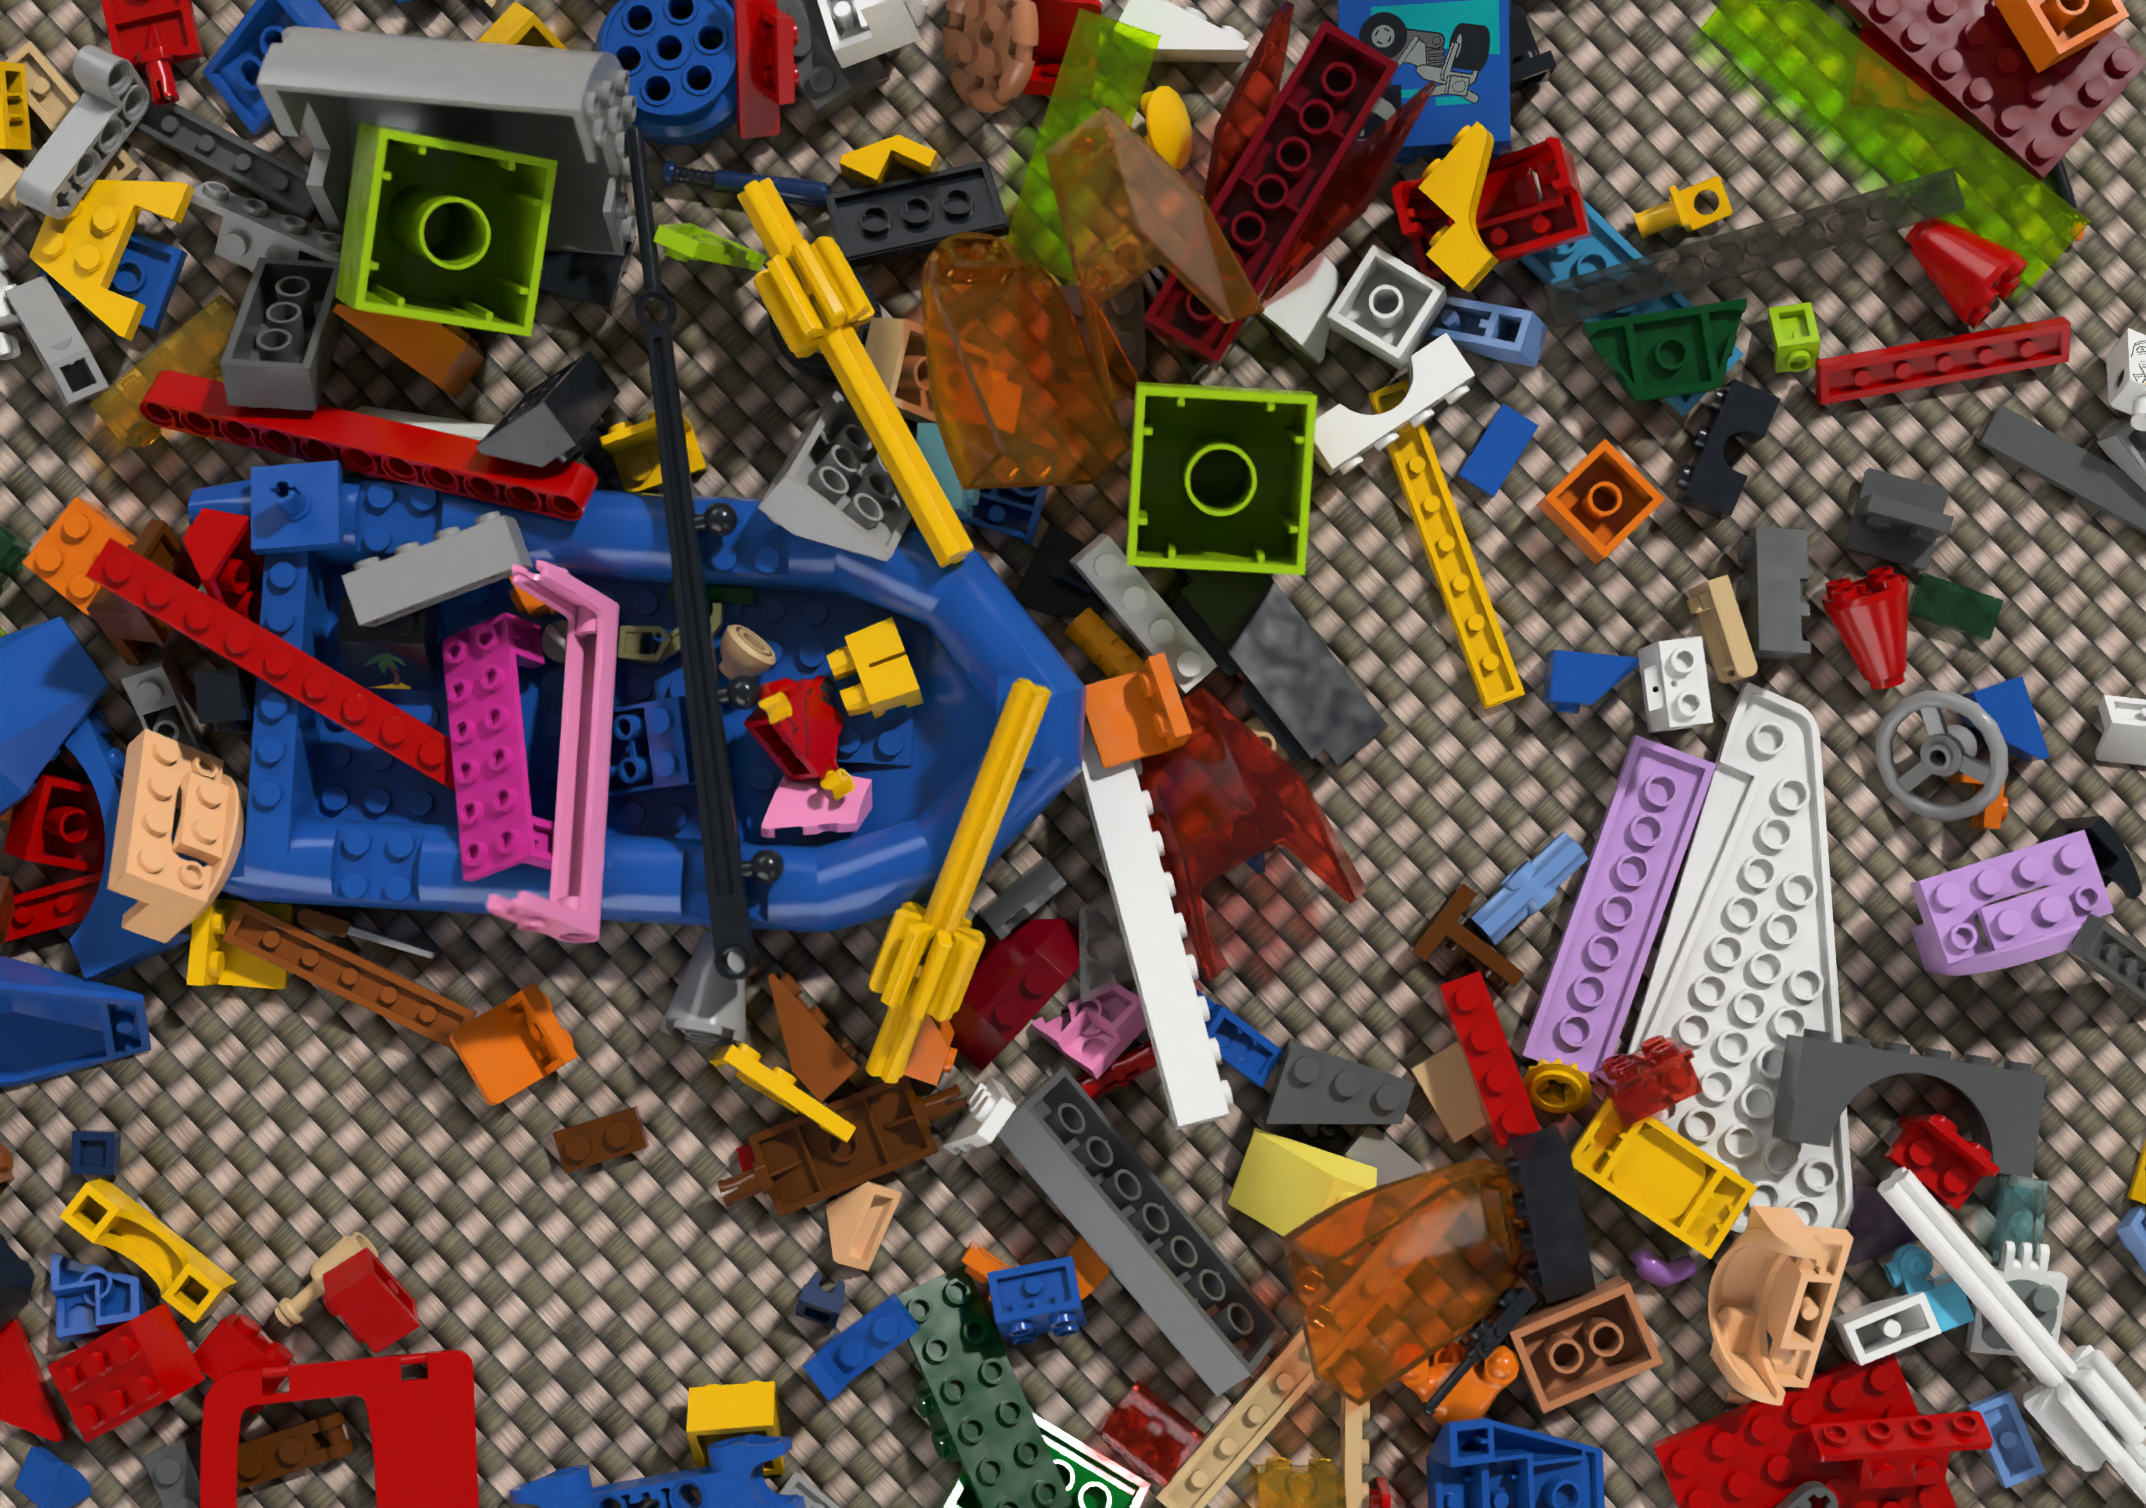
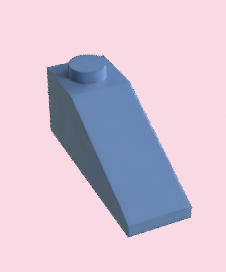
M1447 296V302L1424 338L1436 340L1447 333L1457 348L1499 361L1536 367L1548 327L1533 311Z

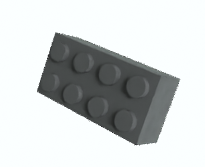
M258 258L220 362L228 405L316 411L345 322L344 319L333 312L337 304L347 305L335 297L339 263Z

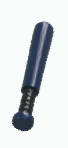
M666 161L662 173V183L666 187H673L675 183L698 185L700 187H712L715 192L737 195L745 191L744 186L754 180L760 182L769 177L783 202L817 208L826 207L824 195L831 194L830 186L825 182L717 169L716 172H709L707 170L681 168L674 161Z

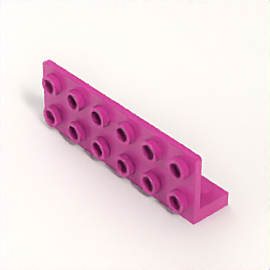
M507 612L445 638L442 641L463 879L470 882L520 863L548 870L552 869L555 822L532 816L517 665L531 670L545 665L541 642V625Z

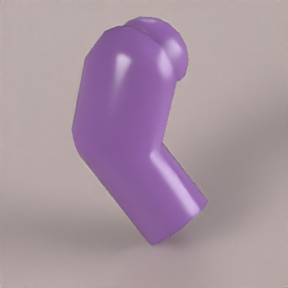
M1646 1248L1636 1252L1632 1259L1637 1267L1635 1269L1637 1275L1641 1279L1659 1287H1667L1698 1274L1689 1254L1666 1263L1661 1259L1655 1258L1653 1250Z

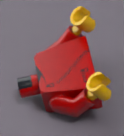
M817 675L813 680L806 678L793 681L790 678H782L762 684L760 686L759 706L746 718L743 724L790 781L820 777L821 787L825 790L831 789L837 801L855 790V784L850 774L843 768H839L836 762L838 737L843 728L844 720L830 702L837 690L835 683L827 676Z

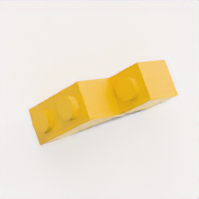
M1478 121L1472 127L1466 125L1456 134L1451 142L1453 149L1443 160L1437 158L1425 169L1421 176L1424 181L1418 187L1455 221L1451 227L1445 225L1436 232L1429 242L1432 248L1426 255L1462 289L1469 293L1499 262L1483 243L1476 223L1477 209L1494 146L1493 135Z

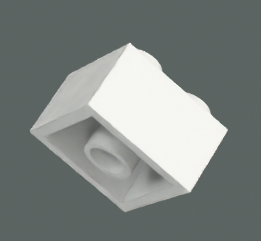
M1372 245L1327 314V319L1333 331L1402 371L1447 302L1446 288L1384 250Z

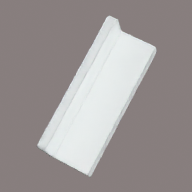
M2103 695L2098 709L2105 730L2095 750L2096 759L2099 761L2146 766V699Z

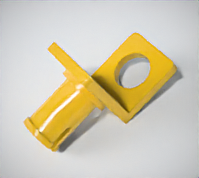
M1715 176L1680 191L1676 185L1669 187L1671 195L1668 196L1669 201L1633 215L1642 239H1645L1649 235L1679 224L1680 228L1684 227L1687 233L1730 217L1733 214V210L1721 178ZM1703 191H1712L1719 198L1718 208L1709 215L1698 213L1694 207L1695 198Z

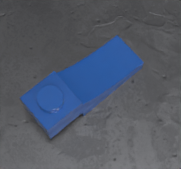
M1195 988L1197 997L1204 995ZM1204 995L1210 1013V1021L1204 1023L1209 1039L1215 1037L1218 1042L1222 1063L1253 1085L1263 1087L1284 1051L1225 1006L1214 1003Z

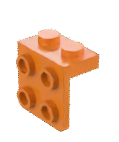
M535 982L520 990L505 1002L456 1028L449 1037L450 1042L484 1099L491 1106L498 1105L578 1057L571 1035L560 1026L552 1012L550 1000L538 989Z

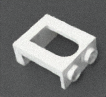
M1702 636L1658 641L1637 650L1648 733L1693 728V725L1713 723ZM1653 687L1657 688V692H1653Z

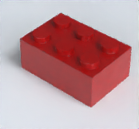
M166 1302L47 1365L55 1386L60 1391L74 1419V1423L80 1430L86 1443L206 1380Z

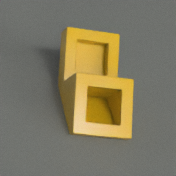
M896 135L842 155L839 165L842 175L869 186L885 182L894 162L918 173L926 174L937 170L939 160L936 151L901 135Z

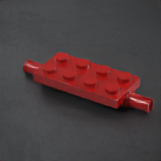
M101 0L113 54L127 59L132 63L137 72L146 70L152 104L167 105L166 98H170L171 103L179 101L180 98L177 93L171 66L175 63L204 57L192 1Z

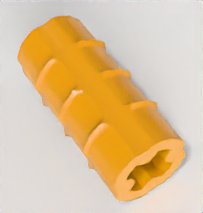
M1090 607L1085 609L1064 631L1077 645V648L1081 649L1092 660V663L1096 664L1107 675L1108 679L1141 670L1145 663L1136 654V651L1132 650L1121 639V636L1117 635L1106 624V621L1102 620Z

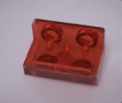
M1137 1380L1109 1411L1098 1434L1112 1450L1121 1453L1139 1467L1146 1477L1166 1487L1172 1481L1176 1469L1201 1443L1205 1433Z

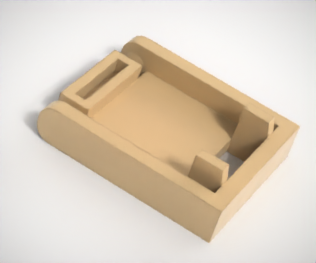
M1728 574L1708 580L1689 589L1690 599L1687 600L1691 615L1696 614L1717 680L1725 684L1754 675L1758 669Z

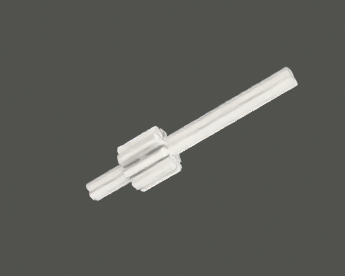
M1905 1167L1895 1170L1889 1179L1880 1183L1877 1189L1878 1192L2033 1372L2035 1376L2029 1382L2033 1389L2024 1394V1407L2074 1465L2081 1466L2086 1472H2094L2099 1470L2107 1459L2146 1505V1446L2142 1443L2146 1438V1430L2144 1429L2146 1426V1402L2102 1351L2095 1350L2091 1345H2083L2077 1347L2069 1357L1910 1169L1907 1170Z

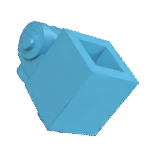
M1910 1244L1902 1245L1892 1254L1891 1262L1884 1264L1885 1274L1889 1283L1894 1289L1900 1288L1899 1293L1901 1296L1921 1291L1925 1293L1941 1332L1975 1320L1966 1294L1949 1274L1945 1273L1929 1280L1925 1278L1933 1269V1259L1924 1249Z

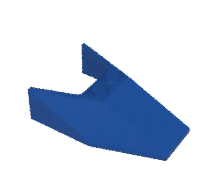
M0 956V1087L21 1086L151 1050L143 994Z

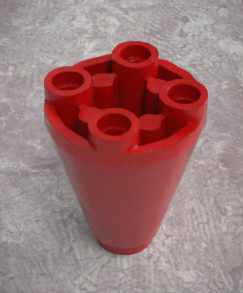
M1929 214L1922 217L1905 238V241L1911 245L1910 251L1956 317L1973 329L1979 327L1990 315L1992 309L1989 306L1998 297L2005 301L2012 295L2021 283V280L2018 278L2029 265L2018 252L1940 217L1934 219Z
M1892 566L1870 570L1867 572L1868 578L1851 582L1850 578H1839L1829 581L1825 584L1826 593L1822 595L1821 599L1823 608L1864 680L1869 681L1870 688L1873 690L1895 687L1905 681L1903 673L1907 667L1909 584L1907 576L1894 574Z

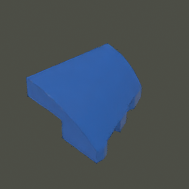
M60 1253L51 1254V1292L56 1296V1338L61 1343L100 1337L147 1312L142 1282L138 1277L122 1272L118 1274L109 1272L102 1266L92 1263L87 1265L70 1260Z

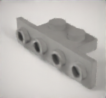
M207 181L194 187L195 191L190 202L223 216L215 255L254 271L259 257L304 260L305 253H308L326 262H340L342 236L332 232H321L309 227L303 219L293 215H282L268 209V205L258 199L243 198L230 192L226 185L219 182Z

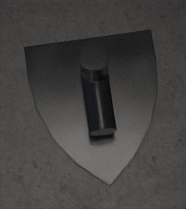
M1049 524L1014 594L1015 598L1032 609L1054 616L1078 617L1088 607L1096 614L1109 609L1069 562L1087 545L1068 532Z

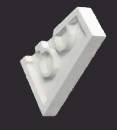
M989 1077L985 1084L978 1082L965 1101L969 1107L941 1145L952 1154L957 1155L961 1150L964 1152L969 1151L972 1145L978 1148L992 1143L1017 1107L1005 1087L992 1077Z

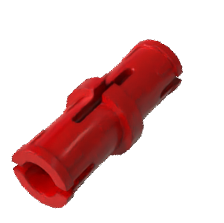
M1150 1039L1133 1050L1120 1055L1098 1079L1086 1073L1075 1078V1080L1092 1100L1120 1085L1122 1088L1130 1085V1080L1157 1066Z

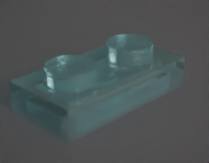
M1999 1176L1993 1261L2001 1263L2003 1241H2013L2015 1243V1258L2019 1257L2017 1254L2020 1242L2031 1243L2033 1248L2032 1259L2035 1260L2036 1245L2038 1243L2043 1244L2048 1181L2037 1178Z

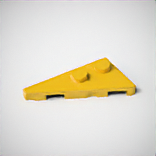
M740 1042L737 1047L733 1044L716 1047L708 1059V1062L718 1068L724 1064L731 1065L738 1070L736 1076L743 1083L763 1093L796 1114L801 1112L819 1124L821 1129L844 1142H848L856 1129L855 1126L795 1087L794 1084L797 1079L790 1073L777 1066L772 1071L758 1062L762 1056L744 1043Z

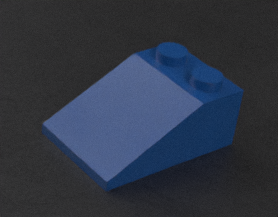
M256 0L202 71L252 134L261 133L274 122L256 83L264 58L271 44L282 43V31L291 26L341 30L317 0Z

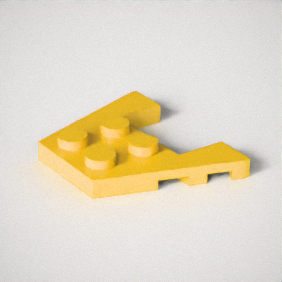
M95 180L67 217L54 219L46 215L29 257L117 335L132 341L146 306L109 291L110 284L141 211L145 210L181 224L195 189L183 182Z

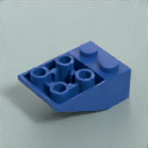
M686 696L613 708L608 797L696 785Z

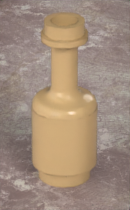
M355 1232L351 1236L342 1237L311 1265L310 1274L313 1281L291 1300L283 1298L279 1301V1305L274 1309L277 1318L289 1328L301 1323L304 1320L302 1312L325 1293L323 1274L366 1247L378 1258L375 1246L367 1237L359 1232Z

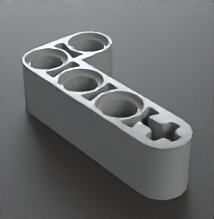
M90 44L83 46L78 51L73 63L74 76L84 90V93L21 174L16 185V197L20 203L54 219H63L72 212L144 116L150 102L148 89L132 63L127 59Z

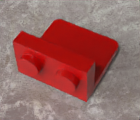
M1031 0L1037 7L1039 38L1038 46L1033 48L1032 60L1035 61L1034 68L1022 93L1093 100L1102 12L1101 2L1099 0Z

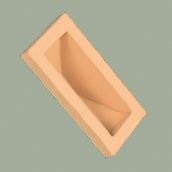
M867 1181L826 1204L833 1260L838 1264L869 1271L903 1193L896 1189Z

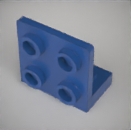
M1072 1256L987 1272L995 1323L1004 1341L1011 1340L1013 1345H1024L1035 1342L1037 1335L1054 1332L1055 1337H1064L1078 1333L1079 1327L1087 1325Z

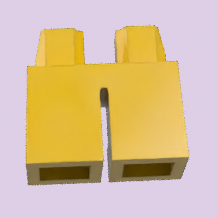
M892 617L845 636L847 646L826 655L835 681L856 673L859 675L860 684L839 691L849 717L872 711L876 719L882 716L886 710L905 704L907 708L924 703L919 685Z

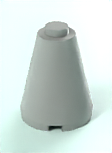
M704 932L665 1012L660 1030L672 1036L674 1028L686 1031L685 1040L714 1046L731 1045L732 1040L737 1045L740 1042L745 1044L747 1037L745 979L735 981L721 977L714 965L712 932ZM734 948L728 955L727 962L733 971L740 973L745 969V952L739 948Z

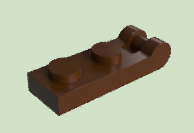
M337 1410L238 1443V1489L241 1490L354 1452L351 1438L346 1439L342 1424L346 1422L342 1410ZM317 1432H326L329 1445L321 1447Z

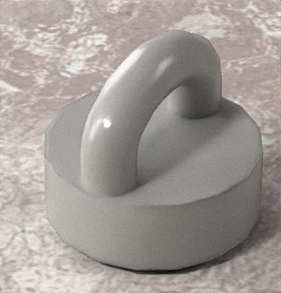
M566 620L548 624L541 640L542 649L545 654L553 661L565 664L568 631V621Z

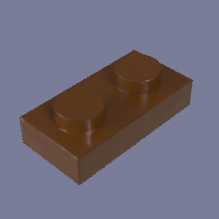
M637 1106L553 1132L565 1174L649 1147Z

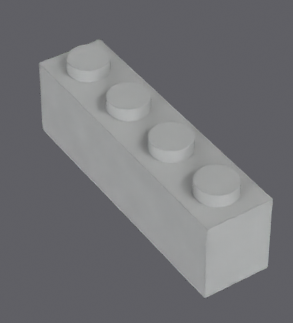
M499 511L487 513L475 518L474 522L476 525L462 531H460L459 527L447 528L435 533V541L422 546H420L419 542L407 543L393 550L395 556L382 561H380L379 557H372L355 563L353 565L355 571L342 575V579L359 626L375 627L512 576V564L523 566L527 569L533 568L516 518L506 515L501 516Z

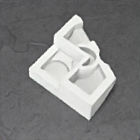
M1309 244L1262 303L1257 313L1289 337V342L1319 365L1325 356L1330 330L1327 314L1335 304L1341 274L1320 251Z

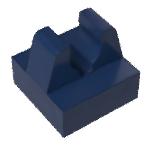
M817 1272L807 1284H804L795 1315L835 1329L845 1300V1283L838 1280L834 1291L830 1293L822 1291L820 1289L822 1274Z

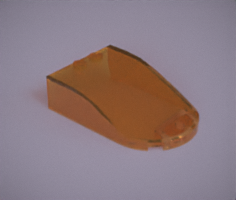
M962 232L947 237L931 252L924 262L920 277L927 372L935 418L946 452L962 490L1096 483L1132 446L1062 291L1038 262L1032 267L1014 253L1017 248L1015 245L1001 238L980 232Z
M1472 1159L1376 1186L1336 1203L1281 1238L1311 1367L1316 1380L1358 1406H1361L1469 1330L1476 1321L1483 1317L1486 1318L1497 1309L1493 1305L1496 1297L1508 1286L1514 1288L1520 1279L1514 1274L1524 1253L1517 1232L1518 1229L1524 1228L1522 1219H1517L1510 1197L1511 1194L1517 1193L1515 1183L1511 1184L1509 1182L1503 1165L1488 1159Z

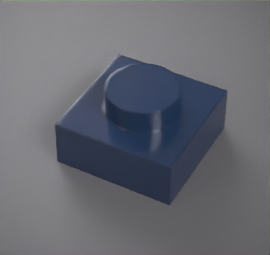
M72 1131L71 1175L119 1174L121 1131Z

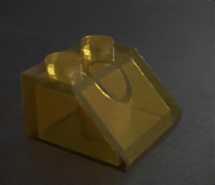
M1266 1458L1265 1464H1255L1254 1508H1347L1344 1473L1341 1467L1334 1466V1461L1330 1459L1315 1458L1309 1459L1308 1465H1291V1460L1287 1458Z

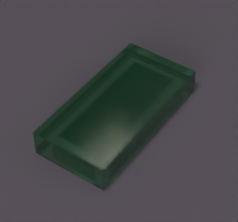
M1921 573L1918 576L1908 606V615L1988 641L1991 640L2003 600L1926 573Z

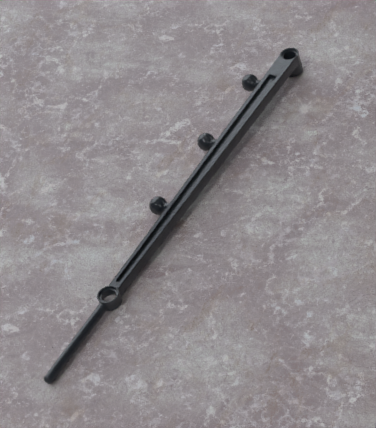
M632 125L626 129V140L645 292L638 297L635 303V314L646 330L712 929L714 965L721 977L736 981L751 977L760 965V955L753 941L745 879L754 877L756 881L762 884L774 883L781 878L784 872V861L780 854L772 849L758 851L751 860H742L722 704L730 703L733 707L740 710L750 709L758 703L761 689L759 683L748 675L737 676L730 681L728 686L719 687L699 540L700 531L707 530L716 537L729 535L734 531L738 517L731 505L719 502L709 506L705 513L696 514L671 327L677 319V308L673 300L662 291L657 243L653 241L655 227L643 130L639 126ZM653 300H662L666 302L668 307L665 318L659 322H650L645 317V308ZM734 948L743 950L747 956V965L740 973L733 971L727 962L728 955Z

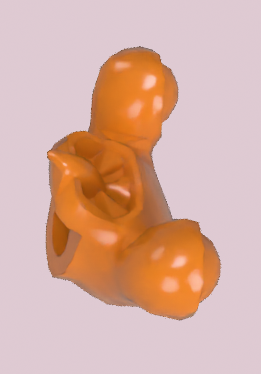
M1452 1342L1448 1347L1441 1348L1435 1353L1432 1366L1429 1367V1359L1420 1348L1406 1346L1396 1352L1392 1367L1397 1379L1414 1391L1422 1403H1424L1433 1396L1462 1362L1466 1351L1460 1343ZM1506 1345L1498 1346L1487 1359H1484L1483 1366L1480 1363L1473 1365L1435 1409L1436 1412L1432 1417L1442 1427L1448 1421L1483 1418L1496 1395L1517 1378L1521 1366L1517 1352Z

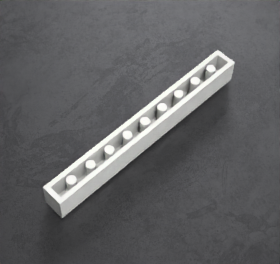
M1085 719L1082 771L1079 773L1174 1130L1225 1118L1229 1114L1227 1106L1233 1105V1097L1227 1079L1220 1081L1216 1064L1222 1063L1218 1042L1215 1037L1209 1039L1204 1022L1210 1021V1013L1204 995L1197 997L1193 980L1199 979L1198 969L1193 954L1186 955L1182 939L1187 938V929L1182 913H1174L1171 897L1176 896L1173 877L1170 871L1163 872L1159 858L1165 855L1162 837L1159 830L1152 832L1148 816L1154 815L1152 800L1148 790L1141 791L1137 775L1143 774L1141 760L1138 759L1104 769Z

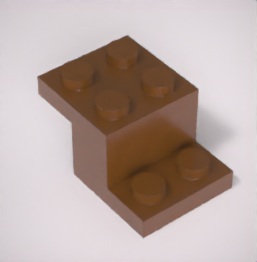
M151 519L135 544L128 545L127 548L196 589H199L202 581L192 559L165 520ZM102 586L86 608L127 665L142 667L156 643L164 644L173 629Z

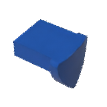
M45 1447L30 1448L14 1486L33 1501L37 1508H70L88 1497L92 1492L88 1481L77 1469L63 1462Z

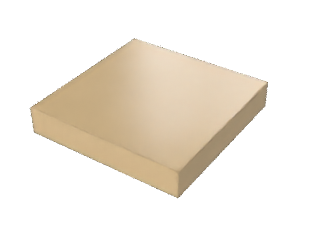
M1458 1041L1453 1042L1410 1068L1452 1142L1456 1143L1486 1125L1481 1112L1477 1090Z

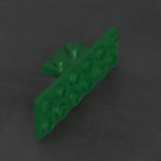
M966 1266L956 1268L897 1295L920 1326V1329L907 1339L924 1379L913 1385L916 1391L913 1396L916 1408L923 1418L927 1417L934 1432L931 1435L932 1444L939 1457H945L948 1465L960 1460L980 1508H1066L1070 1506L1072 1500L974 1281L964 1271Z

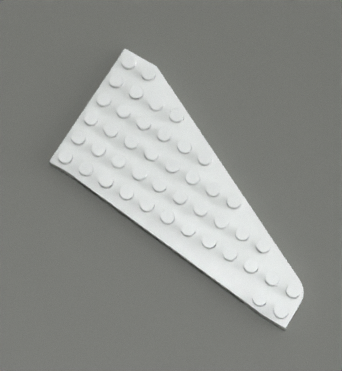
M1746 682L1743 683L1725 728L1715 761L1716 767L1701 807L1615 1092L1758 1187L1731 1230L1740 1234L1745 1232L1752 1205L1793 1208L1806 1226L1845 1229L1854 1209L1847 1107L1835 1126L1830 1147L1791 1142L1772 1136L1787 1034L1803 1036L1804 1028L1830 1032L1829 1041L1842 1043L1820 732L1814 717L1804 706Z

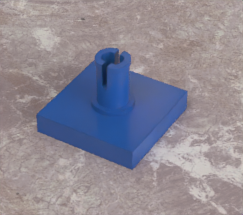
M338 460L251 467V550L256 555L344 548L343 466Z

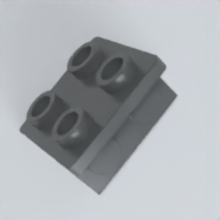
M1867 469L1863 475L1845 542V549L1921 571L1928 569L1936 538L1949 534L1954 517L1943 514L1948 490L1876 469Z

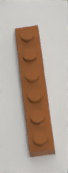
M241 901L222 939L452 1050H455L450 1042L451 1032L473 1020L478 1013L247 901Z

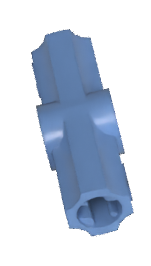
M1561 832L1531 861L1526 860L1512 871L1500 884L1502 888L1474 912L1469 919L1485 938L1493 945H1496L1527 915L1530 917L1543 908L1556 895V888L1589 858L1574 839L1565 832Z

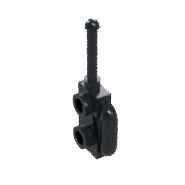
M1508 1286L1496 1297L1493 1302L1494 1307L1487 1315L1471 1326L1466 1333L1468 1341L1462 1347L1466 1351L1464 1353L1465 1358L1433 1396L1423 1403L1422 1410L1424 1414L1433 1415L1436 1412L1435 1409L1473 1365H1478L1482 1359H1487L1538 1300L1526 1287L1513 1288Z

